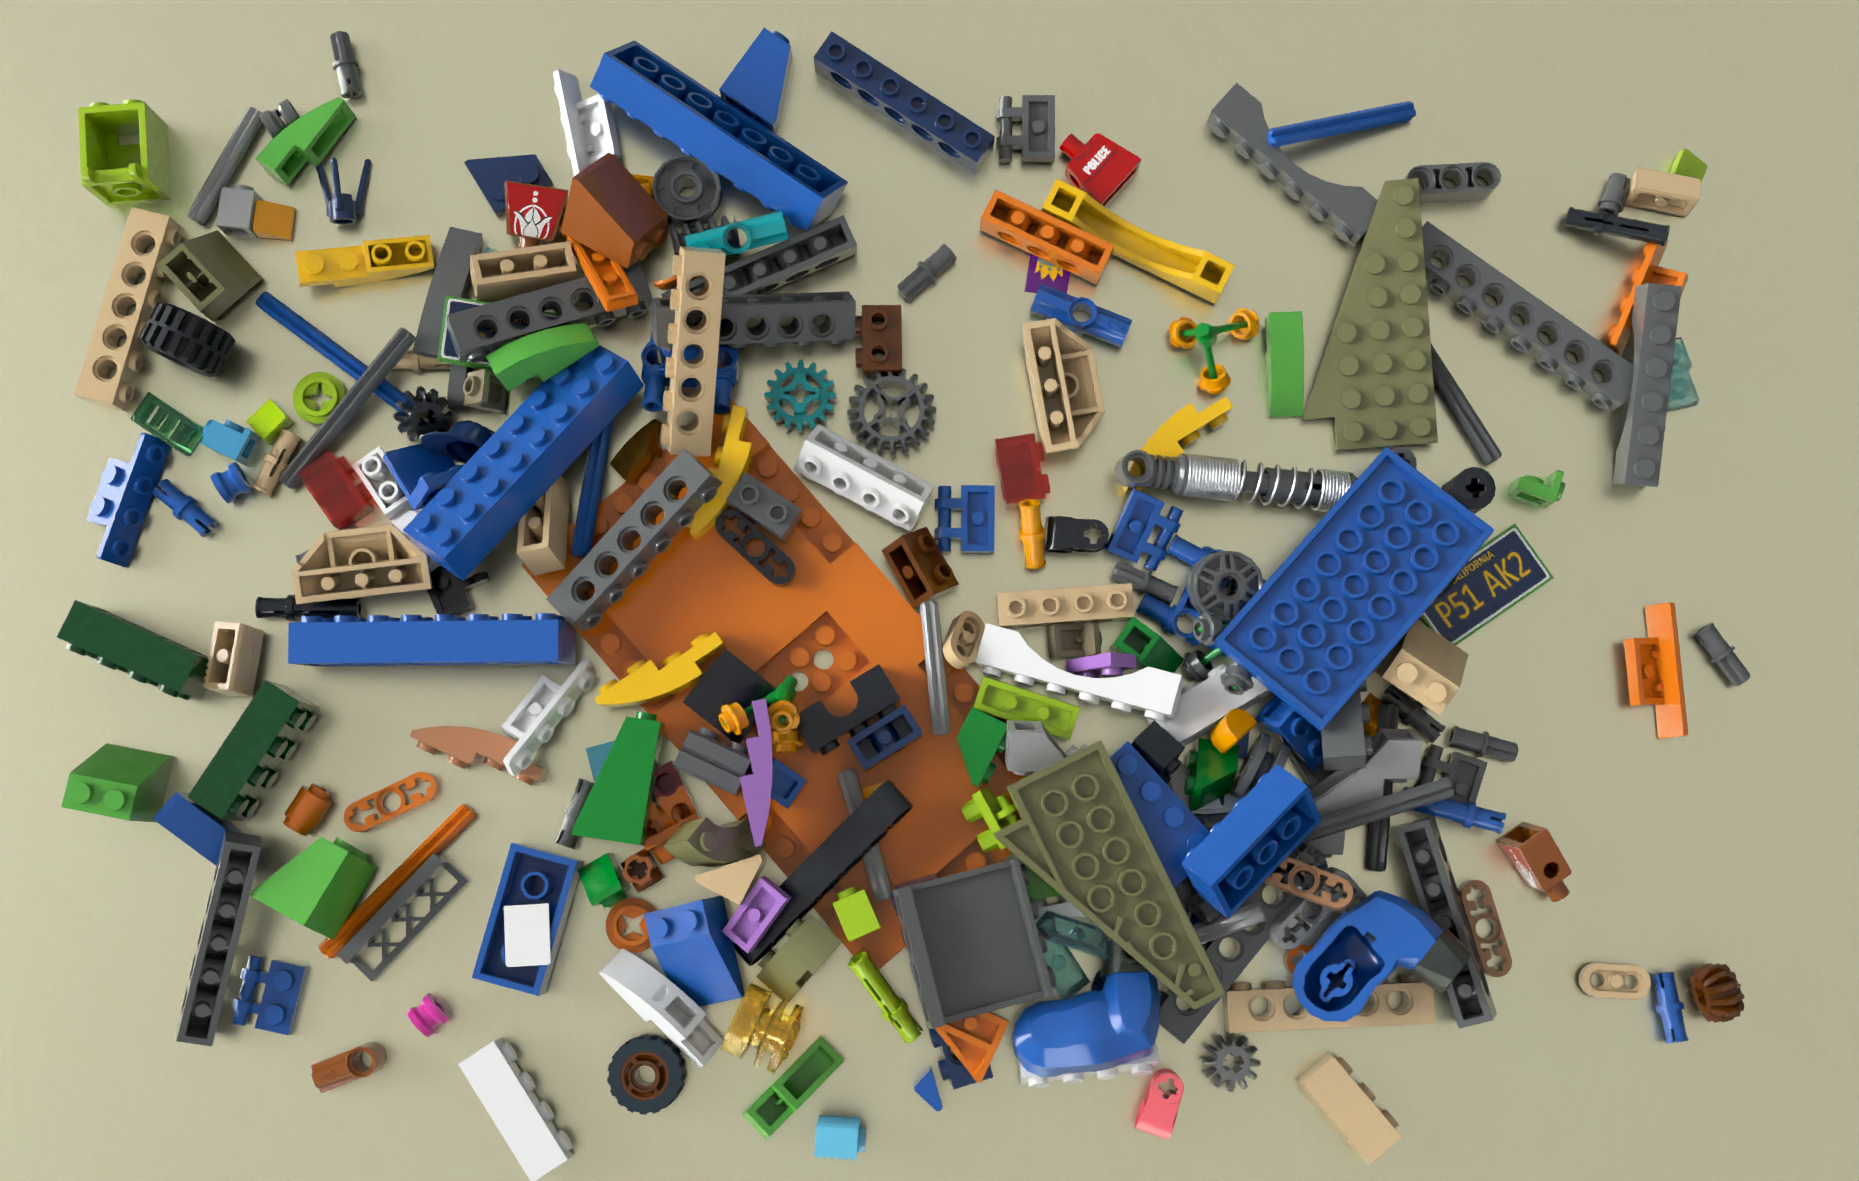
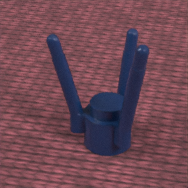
M336 158L331 159L334 191L332 197L322 161L316 166L326 203V215L330 218L331 223L353 224L357 222L356 215H363V199L371 166L370 159H366L364 162L356 201L352 200L351 194L341 193Z

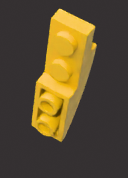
M430 235L362 241L363 245L295 251L300 287L334 284V288L396 279L433 269L434 262Z
M1225 396L1198 413L1190 402L1164 422L1141 450L1148 454H1153L1154 457L1162 455V458L1164 456L1172 458L1177 457L1181 453L1184 454L1185 452L1179 444L1182 443L1184 447H1187L1201 437L1199 432L1208 426L1214 430L1229 420L1227 415L1233 406ZM1136 462L1132 464L1129 470L1132 476L1139 477L1141 474V468ZM1122 486V489L1125 493L1132 489ZM1137 486L1133 488L1141 491L1146 487Z
M733 405L731 414H725L722 425V433L726 434L724 446L717 447L714 465L719 467L718 470L708 468L723 483L717 489L716 496L698 509L694 514L693 521L687 526L690 528V534L693 538L700 539L715 525L716 518L722 511L729 508L726 499L743 474L748 472L754 447L752 443L743 441L749 416L745 407Z
M705 632L691 642L693 647L684 654L677 651L662 662L665 666L662 669H659L652 660H649L647 663L644 659L638 661L627 669L628 676L619 682L613 679L604 684L598 690L600 695L594 699L602 707H624L644 704L673 695L701 680L704 673L698 665L726 647V645L716 632L711 635Z

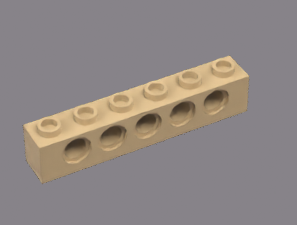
M131 207L74 393L75 396L86 402L125 411L127 403L133 398L134 378L136 372L142 368L144 361L142 353L144 345L138 340V337L156 302H162L163 295L161 289L164 279L168 278L156 264L174 250V247L179 245L181 239L180 225L170 216ZM155 242L153 251L145 254L147 245ZM142 273H146L145 280L141 284L136 285L137 277ZM136 304L135 312L130 316H126L128 307ZM123 335H127L125 344L117 347L118 339ZM117 366L116 375L108 379V371L112 367Z
M680 246L679 255H674L673 275L678 276L677 289H672L670 295V309L675 310L674 323H669L668 344H673L672 357L666 358L665 365L666 378H670L669 391H664L663 410L668 411L667 424H662L661 444H666L665 448L670 455H678L683 449L694 456H710L726 258V253L721 249ZM694 276H703L705 279L703 289L699 292H691L689 290V281ZM693 310H700L702 312L701 322L696 326L687 325L686 317L688 313ZM688 345H699L700 352L696 358L692 360L684 358V350ZM688 378L697 379V387L694 391L690 393L681 391V385L684 380ZM691 411L695 413V419L690 425H679V418L684 412Z
M1411 974L1401 975V981L1388 982L1387 979L1375 987L1369 997L1367 1008L1345 1022L1323 1021L1309 1014L1302 1005L1297 1013L1290 1014L1286 1009V1001L1290 996L1296 995L1293 986H1286L1285 980L1265 981V987L1252 988L1251 982H1234L1231 985V989H1228L1226 994L1222 996L1224 1031L1228 1033L1436 1024L1433 988L1411 976ZM1398 990L1403 996V1002L1399 1008L1392 1009L1389 1005V996L1392 992ZM1263 996L1268 1004L1267 1010L1264 1014L1256 1016L1251 1008L1252 1002L1257 997Z

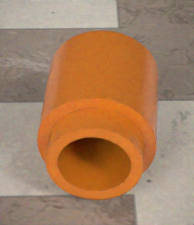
M314 783L310 787L302 785L284 813L287 817L283 824L303 836H307L310 830L315 831L332 804L327 798L330 793Z

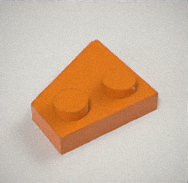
M987 1012L950 1022L945 1026L934 1029L944 1039L974 1080L981 1083L1009 1021L993 1012Z

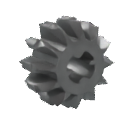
M1228 1033L1227 1043H1225L1221 1035H1215L1214 1038L1218 1047L1215 1048L1210 1044H1206L1204 1047L1207 1051L1213 1053L1212 1057L1205 1056L1201 1058L1203 1064L1212 1065V1067L1206 1069L1204 1075L1207 1078L1217 1075L1213 1083L1217 1088H1220L1226 1081L1227 1091L1233 1092L1235 1081L1237 1080L1238 1085L1242 1089H1246L1248 1086L1244 1077L1247 1075L1254 1080L1257 1078V1074L1250 1070V1066L1258 1067L1261 1065L1260 1060L1250 1058V1056L1258 1051L1257 1047L1253 1045L1245 1048L1248 1043V1037L1244 1035L1236 1042L1235 1033ZM1227 1054L1238 1057V1062H1234L1237 1066L1233 1070L1223 1065V1062H1227L1224 1059Z

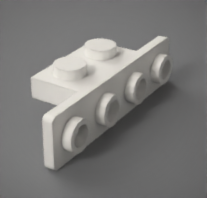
M560 69L554 71V90L560 104V120L565 129L568 144L567 153L571 159L574 176L608 152L617 159L622 157L611 103L603 100L599 94L582 101L577 77Z
M584 657L562 686L542 675L501 726L504 733L517 740V743L503 760L509 774L516 777L521 770H525L531 764L535 752L542 743H546L551 739L557 724L563 717H567L573 711L576 700L584 691H588L592 687L597 673L591 659Z

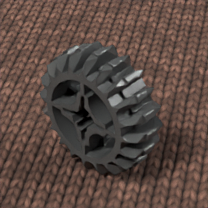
M904 368L899 373V377L893 376L891 371L885 377H882V374L877 372L875 373L876 380L872 381L869 376L865 375L863 382L866 388L860 385H855L854 387L855 393L860 397L850 396L848 400L849 404L857 407L847 410L848 417L857 418L849 423L850 429H861L855 435L857 441L868 437L865 443L867 450H870L875 443L878 444V455L884 453L885 447H890V456L895 457L896 447L901 446L904 454H908L909 446L907 443L911 442L915 448H919L921 443L917 435L928 439L930 433L924 427H934L935 420L927 417L936 414V407L928 405L934 401V395H922L928 389L927 383H921L916 387L918 375L913 374L907 380L905 379L906 369ZM897 388L907 392V394L903 393L898 397H891L883 389ZM873 396L880 409L873 416V420L867 423L864 411L867 402ZM916 401L920 413L915 425L911 428L907 423L904 413L910 408V404ZM885 405L887 407L892 406V409L894 406L897 407L898 418H891V415L886 417ZM891 426L897 429L899 433L902 432V434L886 436L876 432V430Z

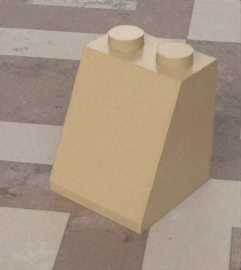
M1417 620L1374 672L1441 716L1461 686L1469 654Z

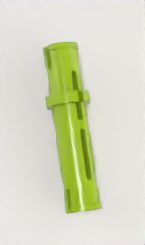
M866 951L854 955L849 960L848 966L879 1005L885 1021L891 1022L905 1043L915 1041L922 1034L923 1029L909 1013L908 1004L903 998H899Z

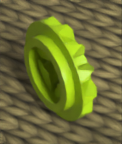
M310 373L304 376L295 386L292 396L294 409L305 421L320 425L345 396V387L335 376L329 373ZM323 389V394L332 400L322 402V406L318 409V404L307 398L318 396L319 391Z

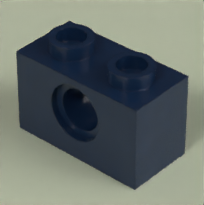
M904 704L846 742L864 771L867 772L921 738L923 732Z

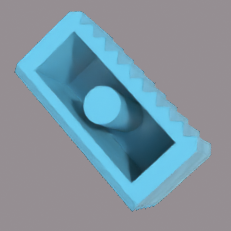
M819 1115L816 1125L814 1155L817 1159L820 1156L824 1159L829 1156L831 1160L834 1157L838 1160L843 1157L845 1160L851 1158L854 1161L857 1158L858 1152H865L867 1127L860 1126V1118Z

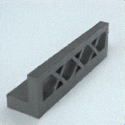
M433 853L336 955L346 964L353 963L371 982L375 981L468 884L469 880L444 855ZM446 869L458 882L449 892H436V877ZM430 885V893H422ZM430 896L429 913L425 917H412V902L417 897ZM436 896H444V897L436 904ZM406 910V918H398ZM406 921V937L401 942H388V927L393 922ZM412 921H420V922L412 929ZM382 935V943H374ZM388 946H396V947L388 954ZM369 947H382V962L372 970L360 957Z

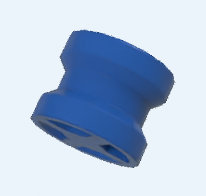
M236 462L228 465V469L223 473L216 472L211 475V480L216 490L228 504L235 501L238 494H247L253 490L248 477Z

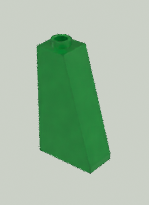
M636 712V718L626 716L576 820L572 835L645 846L665 725L661 721H656V714Z

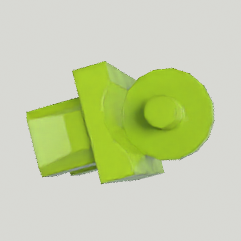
M988 786L971 795L973 799L961 808L969 823L983 817L988 825V830L977 835V840L984 852L997 849L998 847L1000 850L1006 848L995 839L993 833L1018 821L1014 812L1017 810L1015 804L1010 805L1005 794L995 798Z

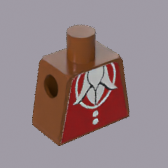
M505 180L507 235L520 237L519 248L539 246L540 240L553 242L566 203L568 190Z
M1521 822L1496 839L1498 845L1529 887L1546 892L1552 902L1560 901L1568 896L1570 891L1563 880L1572 872L1547 828Z

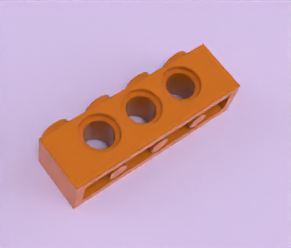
M996 189L980 222L981 231L1096 285L1111 258L1115 246Z

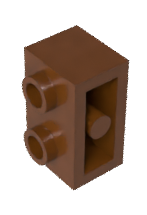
M862 305V316H855V335L862 336V348L855 349L856 368H862L863 377L867 375L870 378H875V373L880 372L882 377L888 376L890 371L893 372V376L899 377V373L902 372L901 305Z
M927 527L902 535L881 550L913 608L919 607L923 602L939 599L959 585L951 567L946 562L936 540Z

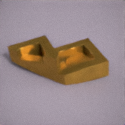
M653 419L642 427L623 445L610 462L611 466L625 481L634 484L652 458V455L658 458L662 457V448L658 447V434L663 424L661 421Z

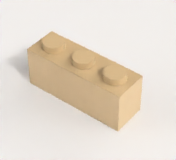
M570 241L470 255V275L475 298L479 301L503 300L576 279L577 269Z
M562 475L519 520L516 554L534 576L566 569L570 486Z
M1326 1053L1297 1079V1082L1362 1159L1372 1164L1402 1138L1395 1129L1399 1124L1386 1109L1380 1112L1374 1105L1375 1095L1363 1082L1357 1085L1350 1076L1353 1069L1340 1055L1335 1059L1334 1056Z

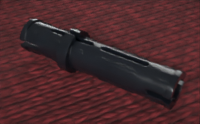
M1574 207L1569 208L1565 222L1566 228L1594 232L1595 236L1601 237L1602 234L1659 244L1661 246L1666 245L1670 231V225H1660L1608 215V211L1600 210L1597 213L1575 209Z
M288 595L287 598L257 597L258 599H256L255 603L257 618H286L287 621H296L301 616H322V618L334 619V616L342 615L361 618L362 614L360 598L296 604L295 595Z

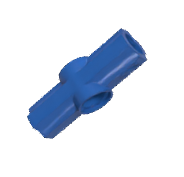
M1043 284L1040 285L1030 312L1047 319L1056 318L1076 334L1085 333L1120 348L1132 323V320L1096 306L1088 298H1076ZM1084 310L1088 313L1090 319L1085 322H1079L1073 317V312Z

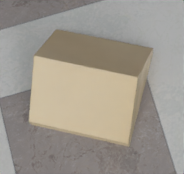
M759 854L695 875L694 878L696 883L741 905L755 886L767 859L765 855Z

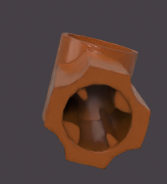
M646 849L631 855L621 863L624 869L622 871L624 878L628 883L633 884L637 893L644 891L664 878L653 857Z
M369 1042L311 1065V1076L315 1087L321 1093L376 1073L385 1065L386 1052L378 1043ZM362 1052H367L371 1056L372 1064L370 1068L362 1065L360 1061Z

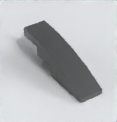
M450 227L422 311L413 347L414 354L438 358L446 295L466 298L472 283L470 255L479 254L483 243L482 233Z

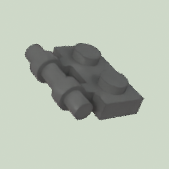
M1022 95V107H1012V97L1010 96L1000 97L999 108L996 110V121L999 122V137L996 138L999 161L1004 163L1011 162L1012 150L1022 149V162H1054L1055 95ZM1022 121V135H1012V122Z
M1431 744L1427 756H1423L1420 765L1423 767L1419 783L1418 785L1415 784L1414 787L1434 781L1436 772L1445 774L1446 778H1449L1454 788V796L1447 799L1466 804L1468 801L1476 802L1488 762L1455 751L1452 752L1450 761L1447 763L1440 760L1444 748ZM1441 818V819H1443V820H1446V821H1449V822H1452V823H1455V824H1458V825H1461V826H1462V823Z

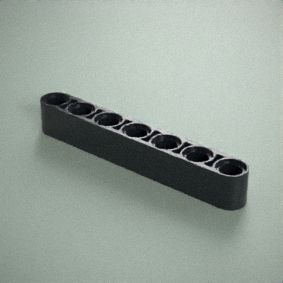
M891 780L880 785L779 886L791 899L755 949L750 953H746L733 942L736 952L749 966L754 965L786 935V931L798 918L802 919L913 808V804Z

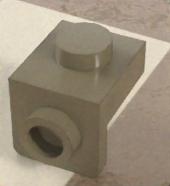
M481 369L468 372L463 384V392L465 394L464 405L494 413L505 412L507 389L496 376L490 375V370Z
M1098 621L1047 625L1050 659L1081 658L1101 654L1102 635L1099 631Z

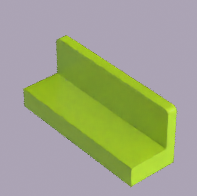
M983 676L974 704V708L1007 720L1041 721L1050 734L1068 740L1071 739L1080 711L1079 706L987 676Z

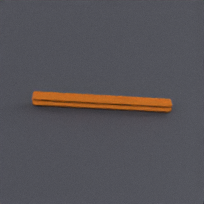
M466 804L458 807L348 916L334 940L327 937L319 945L318 948L321 953L329 959L335 958L336 954L433 853H441L476 818L475 812Z

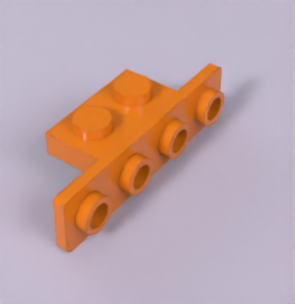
M1668 240L1665 246L1646 242L1644 262L1641 267L1637 266L1634 271L1632 291L1629 296H1624L1620 306V314L1622 315L1618 324L1612 325L1608 335V343L1611 349L1620 356L1633 329L1632 313L1635 287L1646 283L1682 286L1681 295L1688 281L1687 273L1659 267Z
M1667 602L1646 606L1648 638L1624 639L1630 706L1655 705L1659 738L1687 736L1688 724L1675 603Z

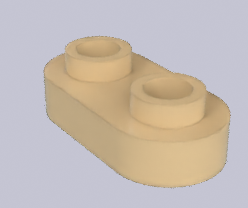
M964 611L954 618L943 643L942 650L945 660L957 669L966 668L978 656L977 653L985 625L976 613Z
M1589 963L1582 968L1579 974L1581 989L1592 997L1637 1000L1646 996L1651 987V979L1648 972L1637 965ZM1595 973L1600 977V983L1597 986L1591 983V977ZM1629 975L1634 979V984L1630 988L1625 985V979Z

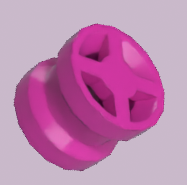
M431 993L423 997L422 1003L418 1007H412L407 1011L411 1022L426 1037L432 1036L435 1033V1027L440 1023H446L451 1019L444 1005Z

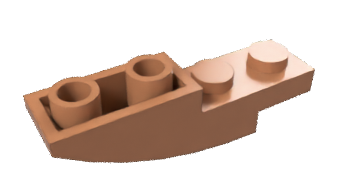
M427 727L412 730L410 737L418 740L416 747L435 755L438 749L449 755L446 761L463 769L466 768L467 764L478 766L482 756H485L484 764L502 771L505 766L504 758L517 743L516 740L469 727ZM531 762L525 770H521L514 778L529 785H532L534 780L544 783L549 770Z

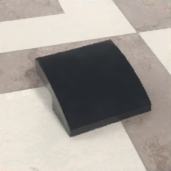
M725 649L683 703L731 741L740 744L756 724L754 712L747 715L749 726L741 730V735H736L734 731L727 733L719 721L722 706L737 702L744 709L750 706L752 701L762 699L772 691L775 692L776 688Z

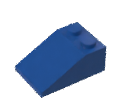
M723 896L702 899L644 914L651 948L666 977L699 1007L745 997L733 941L722 932L729 922Z

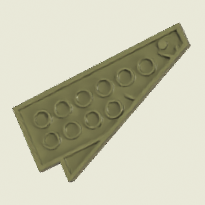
M1419 178L1390 180L1383 183L1303 413V420L1334 418L1336 451L1438 442Z
M1101 740L1006 787L1022 819L994 832L995 839L1189 1007L1196 1010L1226 994Z

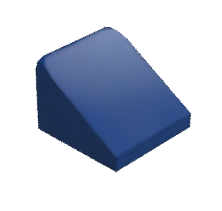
M930 1066L915 1082L914 1091L933 1109L940 1112L943 1105L934 1073Z

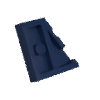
M536 154L470 159L464 162L497 217L506 213L505 180L545 187L554 185Z

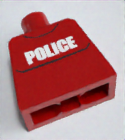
M1071 133L1059 148L1071 158V161L1066 166V178L1075 188L1086 192L1104 207L1138 171L1142 160L1100 133L1094 134L1086 144Z

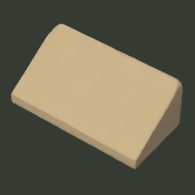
M1638 167L1634 172L1624 198V204L1686 217L1700 200L1701 181L1698 178Z

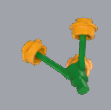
M1240 308L1231 316L1229 324L1211 326L1207 323H1200L1197 325L1188 317H1180L1178 321H1173L1170 324L1168 332L1171 335L1169 340L1176 348L1189 349L1197 341L1204 348L1208 366L1201 370V380L1198 384L1203 391L1207 390L1210 394H1219L1230 385L1231 378L1228 377L1229 374L1224 366L1214 362L1212 346L1217 341V335L1231 331L1235 337L1249 340L1258 334L1260 325L1259 317L1254 310Z
M786 676L783 683L778 684L775 692L772 691L764 697L766 698V703L770 705L768 715L770 728L775 729L773 731L772 746L776 747V753H796V747L803 745V742L800 741V732L791 730L792 728H797L800 723V715L797 714L796 706L792 704L796 695L795 687L798 683L797 679L793 676ZM737 702L731 705H723L719 721L727 733L734 731L736 735H741V730L749 726L747 715L754 712L752 704L744 709Z

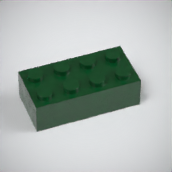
M74 601L57 635V638L68 642L65 647L66 649L82 656L87 655L97 659V663L113 670L118 669L128 673V677L139 682L157 686L159 691L170 696L180 697L188 701L191 696L204 697L207 689L202 684L206 682L204 677L207 675L205 671L208 669L206 664L209 662V656L102 608L81 601Z
M265 680L187 797L220 819L243 821L245 817L249 818L256 811L259 805L257 799L264 788H270L277 779L278 772L276 770L282 761L288 760L297 748L295 741L301 732H306L313 725L316 719L314 713L318 706L285 685Z

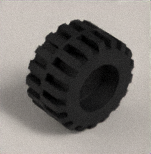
M156 302L138 337V340L149 350L208 377L219 376L236 342L230 333L185 309L165 302Z

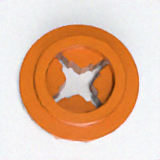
M641 898L624 899L614 905L606 919V933L610 942L619 950L624 948L630 953L641 952L649 948L651 944L645 916L639 924L644 936L633 931L624 937L623 934L626 932L625 929L628 927V924L623 914L626 917L635 919L642 914L656 911L653 905Z

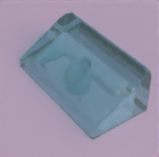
M1048 910L1035 923L1037 930L1042 932L1049 942L1106 960L1109 958L1106 934L1097 926Z
M1052 924L1042 931L1047 944V952L1043 953L1046 966H1051L1055 975L1056 987L1053 988L1061 999H1069L1089 984L1090 980Z

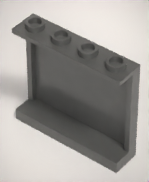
M1019 858L892 890L927 1028H938L950 1022L1042 997L1054 996L1052 988L1056 987L1055 975L1052 967L1046 966L1043 953L1047 952V944L1043 933H1038L1034 919L1038 918V909L1034 898L1028 897L1026 885L1029 884V875L1025 864H1020Z

